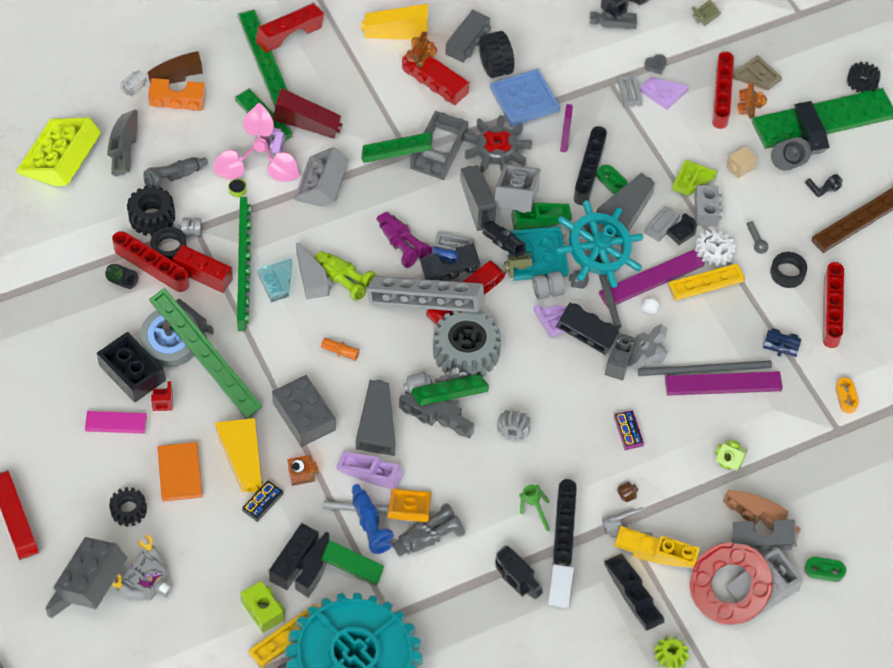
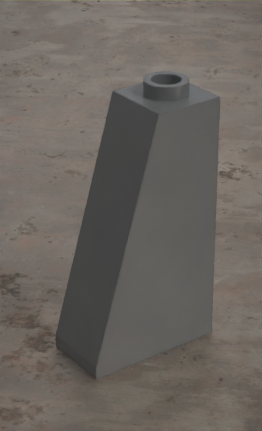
M479 166L461 168L460 181L476 230L481 231L486 222L493 221L495 223L496 203Z
M640 173L597 208L596 213L612 216L615 209L620 207L622 214L618 220L629 233L652 197L655 183L650 177Z
M369 380L356 436V450L395 456L396 442L389 383L382 380Z

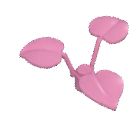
M258 103L250 110L243 120L246 132L250 135H257L253 146L241 158H239L235 150L222 152L217 157L213 167L215 174L229 180L238 179L245 170V166L241 161L253 150L257 152L267 151L269 161H271L267 167V172L273 179L287 182L300 176L297 162L291 154L279 152L274 156V159L272 158L270 148L268 147L270 143L268 136L273 132L274 123L270 113L261 103Z

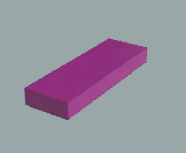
M566 104L560 152L568 150L573 112L572 104Z

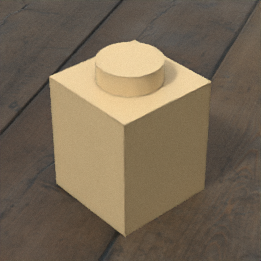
M745 146L729 156L727 168L730 173L740 178L755 169L757 157Z

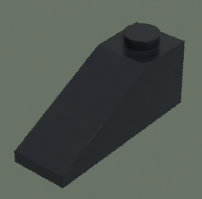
M812 101L794 104L801 138L808 142L811 148V155L824 153L830 146L826 130Z

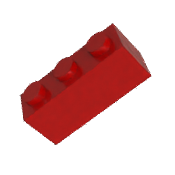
M182 245L173 257V262L187 270L189 278L221 293L225 292L233 280L231 266L185 245Z

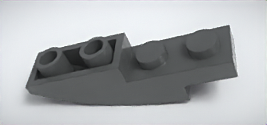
M136 109L122 114L111 131L107 155L112 158L111 174L115 177L130 172L131 144L136 143L138 111Z
M401 395L399 397V408L404 413L415 416L422 423L433 426L435 421H438L443 427H449L458 435L465 436L468 439L474 433V423L462 417V408L452 403L442 401L420 406L412 395Z

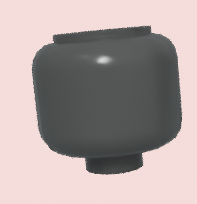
M576 270L573 274H570L568 281H571L573 288L584 289L588 284V275H586L583 281H579L577 276L580 271Z

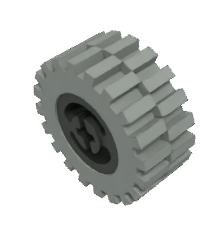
M453 311L452 316L447 313L444 315V321L442 319L438 321L433 335V357L436 359L437 366H442V372L446 374V372H451L454 368H459V372H467V376L480 374L484 377L486 376V370L489 373L493 370V366L497 365L498 357L500 356L501 333H499L500 328L498 325H495V320L492 317L488 320V314L485 312L479 315L476 312L462 311L459 313L458 311ZM459 336L458 342H455L454 339ZM479 341L480 344L477 347H475L476 342Z

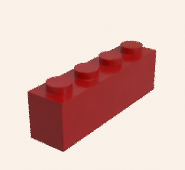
M415 46L402 57V69L406 74H410L419 83H423L432 92L439 94L445 101L452 103L454 106L469 94V82L419 47Z

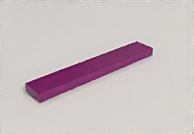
M694 249L618 282L616 288L610 286L615 305L704 267L705 262H702L701 257H697L698 252ZM602 289L599 291V296L608 308L606 298Z
M780 371L665 376L664 379L667 396L782 391L783 388Z

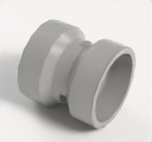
M182 218V232L185 236L190 234L201 236V218H195L194 220Z

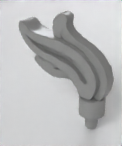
M454 368L451 370V373L448 371L446 375L436 378L435 382L467 376V372H459V368Z

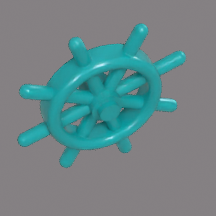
M585 200L583 207L586 215L581 217L575 224L563 216L558 218V222L571 231L568 245L557 247L555 251L557 254L571 253L574 260L582 267L577 276L579 281H583L588 272L607 275L610 286L616 288L618 284L614 272L622 268L624 264L636 271L642 269L639 263L629 257L632 251V242L642 241L644 236L643 234L629 235L625 226L618 220L622 214L620 207L615 209L612 216L604 213H593L590 202ZM597 224L606 227L603 231L600 232ZM586 225H590L592 234H590L582 228ZM579 236L589 242L579 243ZM621 244V252L611 246ZM589 249H590V250H591L590 255H589V256H586V254L583 252V250H589ZM608 254L612 255L618 260L613 263H610ZM598 255H600L602 263L595 262Z

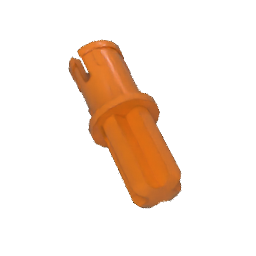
M324 338L321 343L322 349L336 353L338 357L341 355L356 361L359 356L360 349L345 345L344 342L339 343Z

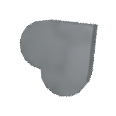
M661 54L649 57L645 60L644 68L647 71L662 75L667 59Z

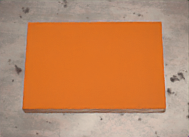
M197 442L157 446L162 502L202 497Z

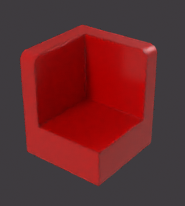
M167 381V389L153 390V394H151L153 411H172L173 389L171 381Z

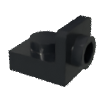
M684 213L681 221L667 230V235L680 246L696 234L697 223L693 217Z

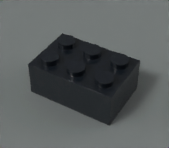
M128 331L96 353L99 366L134 403L166 381L164 368Z

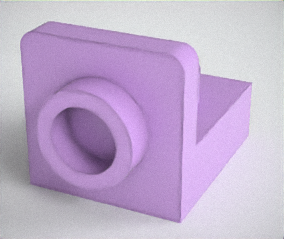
M274 128L271 135L268 136L275 138L274 140L272 139L270 144V150H272L274 156L279 152H283L286 137L281 132L282 130Z

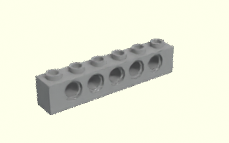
M374 276L367 287L369 304L478 313L485 300L483 284Z

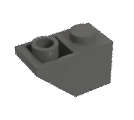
M618 332L607 361L606 376L624 380L637 338Z

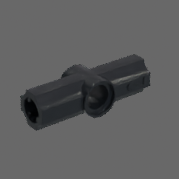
M493 221L486 222L483 225V234L492 240L494 244L504 251L507 250L516 258L523 256L526 251V244L503 226L500 227Z

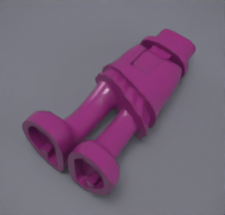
M385 212L376 218L390 245L394 249L399 248L402 251L401 264L405 268L413 266L417 256L420 259L431 255L432 247L412 235L409 226L397 219L395 215ZM405 240H407L413 247L409 246L405 242Z

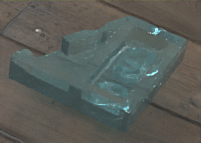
M291 258L257 269V274L271 303L289 297L292 271Z

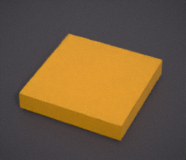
M392 488L388 519L428 522L431 492Z

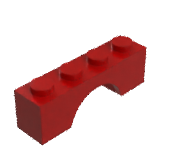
M312 3L258 27L256 43L266 53L280 47L286 37L294 31L303 29L307 34L321 29L324 13L315 3Z

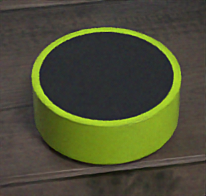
M242 179L231 180L228 184L230 195L234 197L245 195L247 192L246 182Z

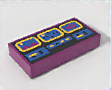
M633 410L614 414V420L624 450L643 447L644 441Z

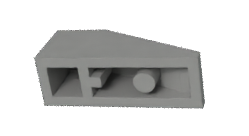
M296 243V255L306 299L329 296L328 288H332L330 277H326L324 268L300 243Z

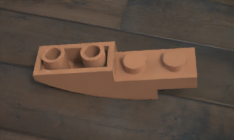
M728 490L725 494L723 503L730 510H735L742 515L744 520L753 521L755 525L761 520L766 527L774 529V520H788L789 511L768 499L734 490ZM796 525V532L798 538L801 528H799Z

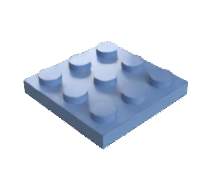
M539 69L490 83V90L511 127L560 111V105Z

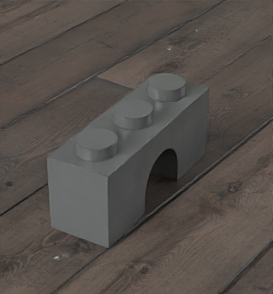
M794 519L774 520L773 532L767 537H760L756 534L753 521L733 522V544H745L752 548H759V551H772V547H780V550H792V547H797L796 521Z

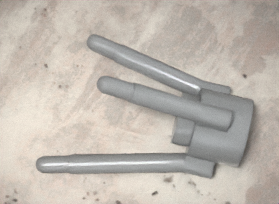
M644 507L632 508L617 515L602 518L605 533H611L612 537L618 536V529L622 526L620 519L642 512ZM641 532V533H644V534L653 536L652 533H649V532Z

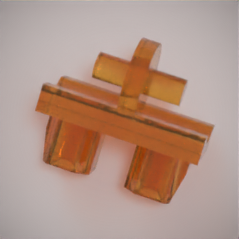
M422 32L420 37H413L411 45L415 50H408L406 53L408 62H416L417 67H423L426 58L435 56L437 53V48L434 46L435 43L430 42L427 38V32Z
M748 83L747 89H739L740 101L747 102L738 103L739 114H748L749 119L755 117L756 108L760 109L761 106L767 104V97L762 92L757 93L754 91V83Z

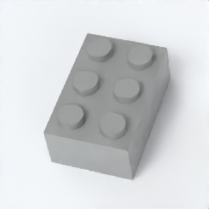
M504 164L496 185V207L502 210L513 209L522 213L531 212L539 189L540 169Z

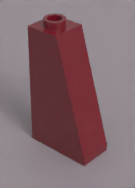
M281 88L273 120L335 139L336 133L340 134L343 123H340L341 115Z

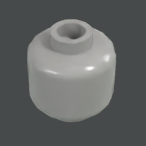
M425 372L409 375L407 383H404L406 395H411L412 388L433 384L431 376H427Z

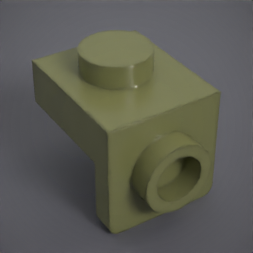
M711 0L698 9L695 6L691 8L694 12L693 18L697 23L701 22L704 26L721 14L720 10Z

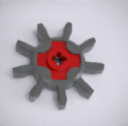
M499 115L497 126L489 128L480 118L477 119V128L481 132L480 135L464 133V142L477 145V147L465 150V159L480 156L483 159L480 165L482 173L486 171L490 163L499 164L502 172L504 164H507L510 160L524 167L526 157L516 151L518 149H531L532 140H517L516 136L523 132L522 123L509 130L503 127V115Z

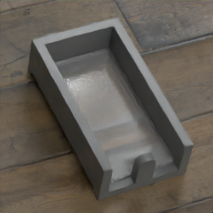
M435 111L424 133L431 132L433 136L432 150L413 153L410 158V169L444 180L464 140V133H468L469 122Z

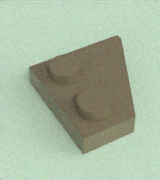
M759 55L733 73L734 80L766 90H770L782 80V76Z

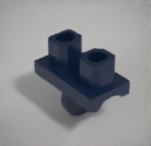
M772 328L771 331H767L763 348L778 352L777 356L781 357L782 353L797 357L801 339L796 334L785 335L781 334L780 330Z

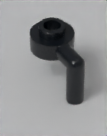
M834 174L825 181L824 186L820 189L810 178L805 181V184L816 197H821L828 191L836 192L842 187L843 179L838 174Z

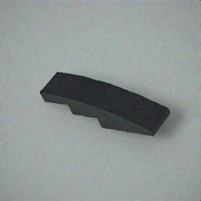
M622 553L604 561V565L612 580L645 630L648 631L663 624V615L653 604V598L643 586L641 577Z

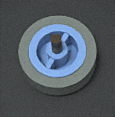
M157 310L145 319L140 332L142 346L161 366H180L194 357L173 331L170 323L166 322ZM184 310L185 313L189 316V318L198 327L194 317L189 312Z

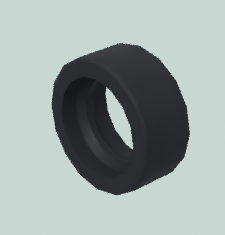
M175 227L160 228L154 232L150 242L152 249L173 261V257L182 245L187 246L184 233ZM165 239H175L180 243L179 247L172 251H163L158 248V244Z
M790 251L782 252L773 259L770 274L773 281L781 287L795 288L805 280L808 266L801 255ZM785 263L792 264L799 269L800 273L796 276H787L779 271L778 266Z

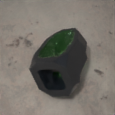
M110 264L105 272L108 281L127 289H132L136 286L139 278L136 271L120 264Z

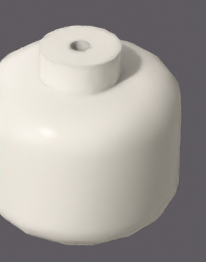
M655 297L644 298L640 310L643 313L656 315L659 311L660 303Z

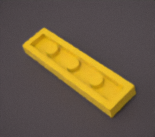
M738 263L671 281L668 283V288L674 300L677 301L742 283L745 277Z
M314 603V604L312 605V606H316L318 609H320L316 603ZM307 609L248 650V654L259 668H264L285 653L286 647L290 644H296L288 641V635L292 630H300L295 627L296 620L299 617L309 619Z

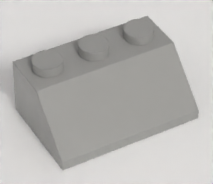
M335 147L310 156L294 199L321 207L333 203L337 197L336 194L342 183L341 180L347 169L346 166L349 159Z

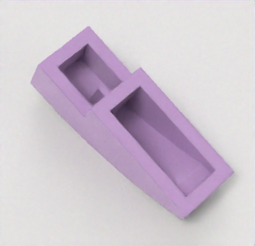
M344 451L336 467L337 470L349 476L390 489H397L403 476V471L399 464L381 462L380 458L376 456Z

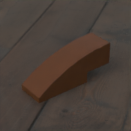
M199 51L177 56L155 66L147 72L149 82L151 83V78L167 79L170 81V84L186 81V76L203 74Z

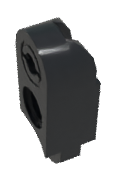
M504 545L497 551L495 567L502 575V578L522 597L528 594L534 599L543 594L542 588L534 579L535 571L511 547Z

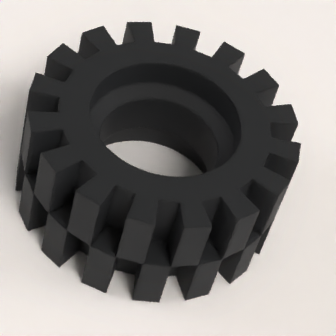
M862 61L859 64L856 62L854 65H851L847 77L848 86H851L852 90L856 89L858 93L859 91L865 92L870 90L874 92L878 88L881 76L880 70L878 71L879 68H874V64L868 65L869 62L863 64Z
M124 487L125 491H122L120 488L118 489V494L114 492L112 494L113 498L110 497L109 500L111 517H113L115 522L118 521V525L122 526L124 523L125 527H128V523H131L132 526H135V521L139 524L141 518L144 519L145 513H147L145 496L141 494L140 490L135 491L133 487H131V491L128 490V487ZM125 502H134L136 504L135 509L130 512H123L120 507Z

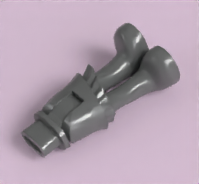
M198 157L178 160V162L167 166L147 168L143 172L145 186H156L157 188L161 185V178L168 177L169 181H175L191 175L195 171H200L203 166L208 164L207 158L199 159Z
M445 503L441 506L440 511L430 518L428 522L415 523L412 528L403 535H400L398 537L399 540L393 542L392 546L400 557L406 553L409 555L411 552H417L435 545V542H440V537L447 533L453 532L457 537L465 535V531L451 506ZM447 521L446 523L442 524L441 526L437 527L436 529L431 530V528H433L434 526L440 524L441 522Z

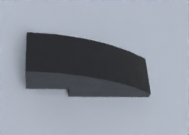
M327 531L301 560L302 572L295 579V589L307 598L310 597L317 587L327 563L322 561L321 558L326 544L330 540V533Z

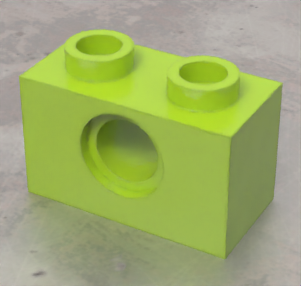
M260 581L242 591L240 598L241 603L260 631L265 633L284 621L283 613L285 609L279 601H275L271 588L265 586ZM262 604H267V605H269V606L266 607V608H261V607H259V606L262 605Z

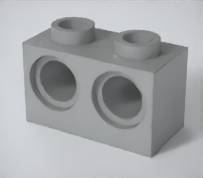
M696 186L694 204L697 226L717 227L719 219H722L723 210L719 208V205L722 203V194H719V186Z

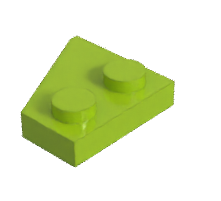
M685 160L672 185V190L690 196L695 192L697 185H706L715 179L718 171Z

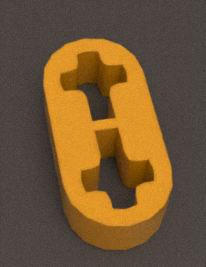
M840 378L835 387L839 406L845 413H854L859 404L854 383L849 378ZM847 399L849 400L850 404H853L852 406H849V404L846 403Z

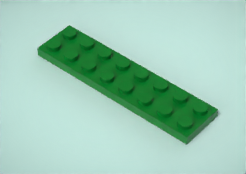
M883 88L876 89L874 92L870 90L813 104L826 130V134L893 119V105ZM794 108L752 118V124L765 149L772 148L778 143L791 138H801Z

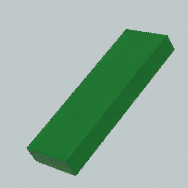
M331 540L327 542L321 558L322 561L374 586L378 584L384 569L383 565Z

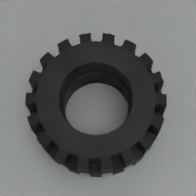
M501 30L480 36L479 54L486 74L491 79L512 74L515 65L514 53L506 33Z
M144 186V189H137V192H133L131 197L128 198L127 211L131 227L136 229L137 233L142 232L145 236L147 234L152 236L160 228L173 226V221H175L174 201L167 190L164 191L162 187ZM148 209H158V211L153 213L144 212Z

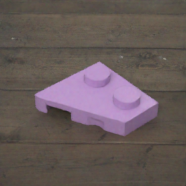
M651 77L640 87L639 92L668 110L688 91L689 86Z
M535 305L533 310L550 338L564 333V331L555 326L567 306L552 305L551 308H540V305Z

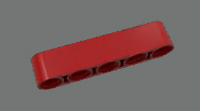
M727 51L719 54L715 73L712 124L718 129L727 127L731 112L734 56Z
M124 231L116 232L112 236L114 251L117 255L177 292H184L189 288V277L186 269Z
M488 261L463 282L483 284L485 295L504 279L505 272L494 262ZM428 309L426 316L437 325L440 319L444 321L445 314L449 313L452 316L453 311Z
M831 262L824 276L823 344L828 348H836L843 335L844 267L839 262Z
M9 470L1 472L0 510L20 561L39 554Z

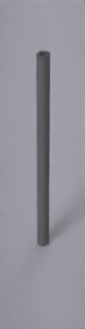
M590 225L584 226V229L592 234ZM600 255L597 256L595 262L602 263ZM599 275L613 325L616 329H620L622 324L607 276Z
M768 360L638 369V376L772 368V362Z

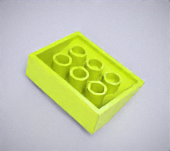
M90 117L50 119L16 169L17 174L53 186H67L80 168L85 157H87L92 146L97 142L101 132Z

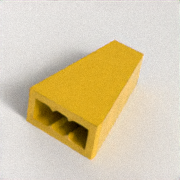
M428 4L365 13V20H361V31H364V38L427 40Z
M255 418L215 422L217 438L241 491L248 493L258 491L262 487Z

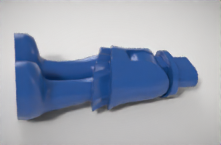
M359 484L353 485L351 490L353 494L352 502L359 517V524L362 526L363 531H366L369 549L373 554H382L392 548L390 540L394 537V534L388 528L381 530L378 528L379 516L371 498L365 490L361 489Z

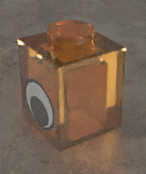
M311 455L287 459L292 486L315 482V474L318 473L317 463L312 462Z

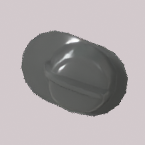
M798 137L778 143L771 151V160L774 166L783 171L802 166L807 163L811 156V148L808 142Z

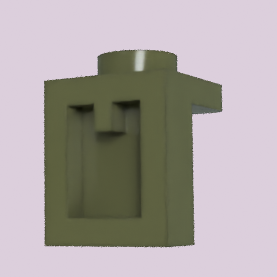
M530 253L523 254V256H518L517 258L514 255H507V261L504 262L505 273H508L510 278H514L515 267L517 269H526L527 266H532Z

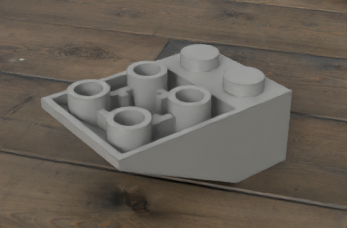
M779 548L763 556L772 573L773 589L770 600L762 612L799 591L803 582L801 575ZM744 571L726 586V589L736 602L743 600L751 589V577L747 571Z

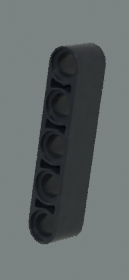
M601 126L592 128L574 191V202L578 205L583 206V202L585 200L590 201L607 137L606 129Z
M571 479L562 480L558 487L552 568L553 564H559L558 562H564L567 566H571L577 486ZM563 543V544H566L567 546H566V547H562V546H560L559 544Z

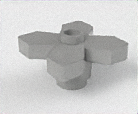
M660 324L654 327L649 335L643 332L636 336L635 346L639 349L631 357L629 364L634 370L643 367L647 359L654 363H662L666 359L668 352L660 344L667 333V328L664 325Z

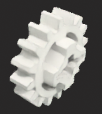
M714 229L711 233L706 230L704 234L701 233L699 238H697L695 251L698 252L697 257H703L702 262L707 260L709 265L715 263L716 267H718L719 263L724 266L726 262H731L736 252V245L733 244V239H728V234L722 235V231L716 233Z

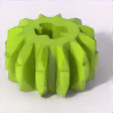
M667 635L665 640L660 639L658 641V645L654 648V653H656L654 659L655 661H660L659 668L664 665L666 668L685 667V661L689 660L690 655L688 654L689 646H684V639L677 641V636L670 639Z

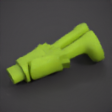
M319 251L314 257L324 268L326 276L330 277L332 282H339L349 290L350 297L354 301H359L365 296V290H367L373 277L377 276L373 271H367L363 275L356 271V266L352 265L351 262L331 255L329 252ZM347 277L352 278L357 284L351 282Z

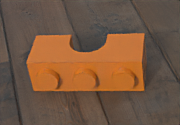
M151 78L148 92L149 106L203 111L206 96L205 83L187 81L185 89L176 92L170 89L169 80Z

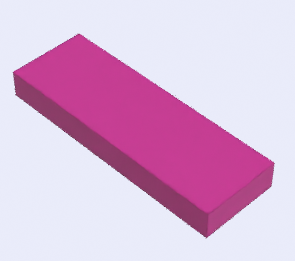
M87 411L85 431L145 434L147 414Z

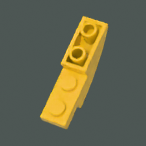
M623 526L620 527L614 547L632 552V557L677 567H694L700 550L698 547L662 535L659 539Z

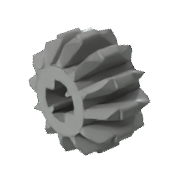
M504 410L497 422L498 432L503 437L507 436L508 439H524L525 436H528L531 428L530 418L527 417L526 413H520V410Z

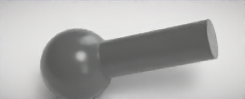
M748 222L746 225L755 242V252L759 254L766 253L768 251V243L761 239L754 222Z

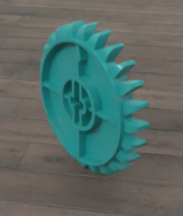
M341 593L337 594V601L334 602L328 598L322 599L320 609L316 606H310L307 609L309 619L299 617L296 620L295 627L300 630H292L288 635V641L296 644H290L285 649V657L296 658L287 662L286 668H418L413 664L422 665L423 656L420 652L414 650L421 649V641L415 636L410 637L415 634L414 625L412 623L403 624L405 614L402 611L393 613L391 611L392 603L387 601L381 605L377 603V596L371 595L366 600L362 599L360 593H354L352 598L347 599Z

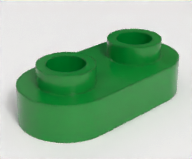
M602 165L599 167L597 178L611 193L616 194L628 184L627 180L612 166Z
M811 557L806 561L804 567L805 573L814 579L839 582L846 574L845 564L834 559Z

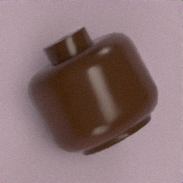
M627 481L617 487V492L622 501L629 502L637 498L636 492L638 489L635 484L632 485Z

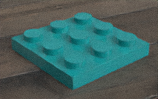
M561 227L510 231L526 244L524 254L530 253L532 258V266H527L526 269L514 268L513 281L532 280L533 276L544 274L546 277L548 273L560 271L562 277L569 276L566 253L557 254L555 251L557 247L564 246Z

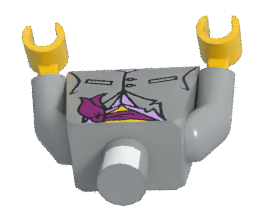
M144 535V538L147 540L146 545L141 540H138L139 547L146 548V552L142 550L122 576L118 574L115 578V583L113 582L111 587L116 586L117 591L129 600L146 599L150 601L157 593L167 597L172 591V586L166 583L168 579L167 566L156 547L151 546L152 538L149 535Z

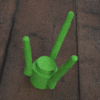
M527 485L523 489V493L519 494L521 499L520 514L524 513L525 501L529 505H535L546 531H549L548 523L539 502L541 497L546 503H550V500L542 492L539 485Z

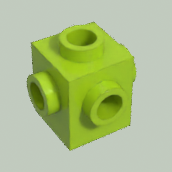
M726 440L723 444H719L715 454L718 455L716 462H719V465L725 469L730 470L732 468L738 471L748 449L740 446L741 443L738 441Z

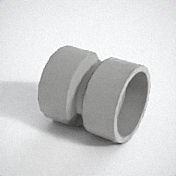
M560 271L548 273L546 277L544 274L532 277L533 290L537 300L549 298L550 295L553 297L564 295L565 287Z

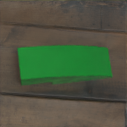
M534 202L531 212L522 213L513 210L511 213L513 230L537 229L559 225L558 218L561 216L569 221L572 220L569 204Z

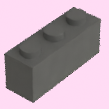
M472 9L446 42L445 55L462 63L467 58H470L475 47L479 46L480 36L489 34L491 30L490 17Z

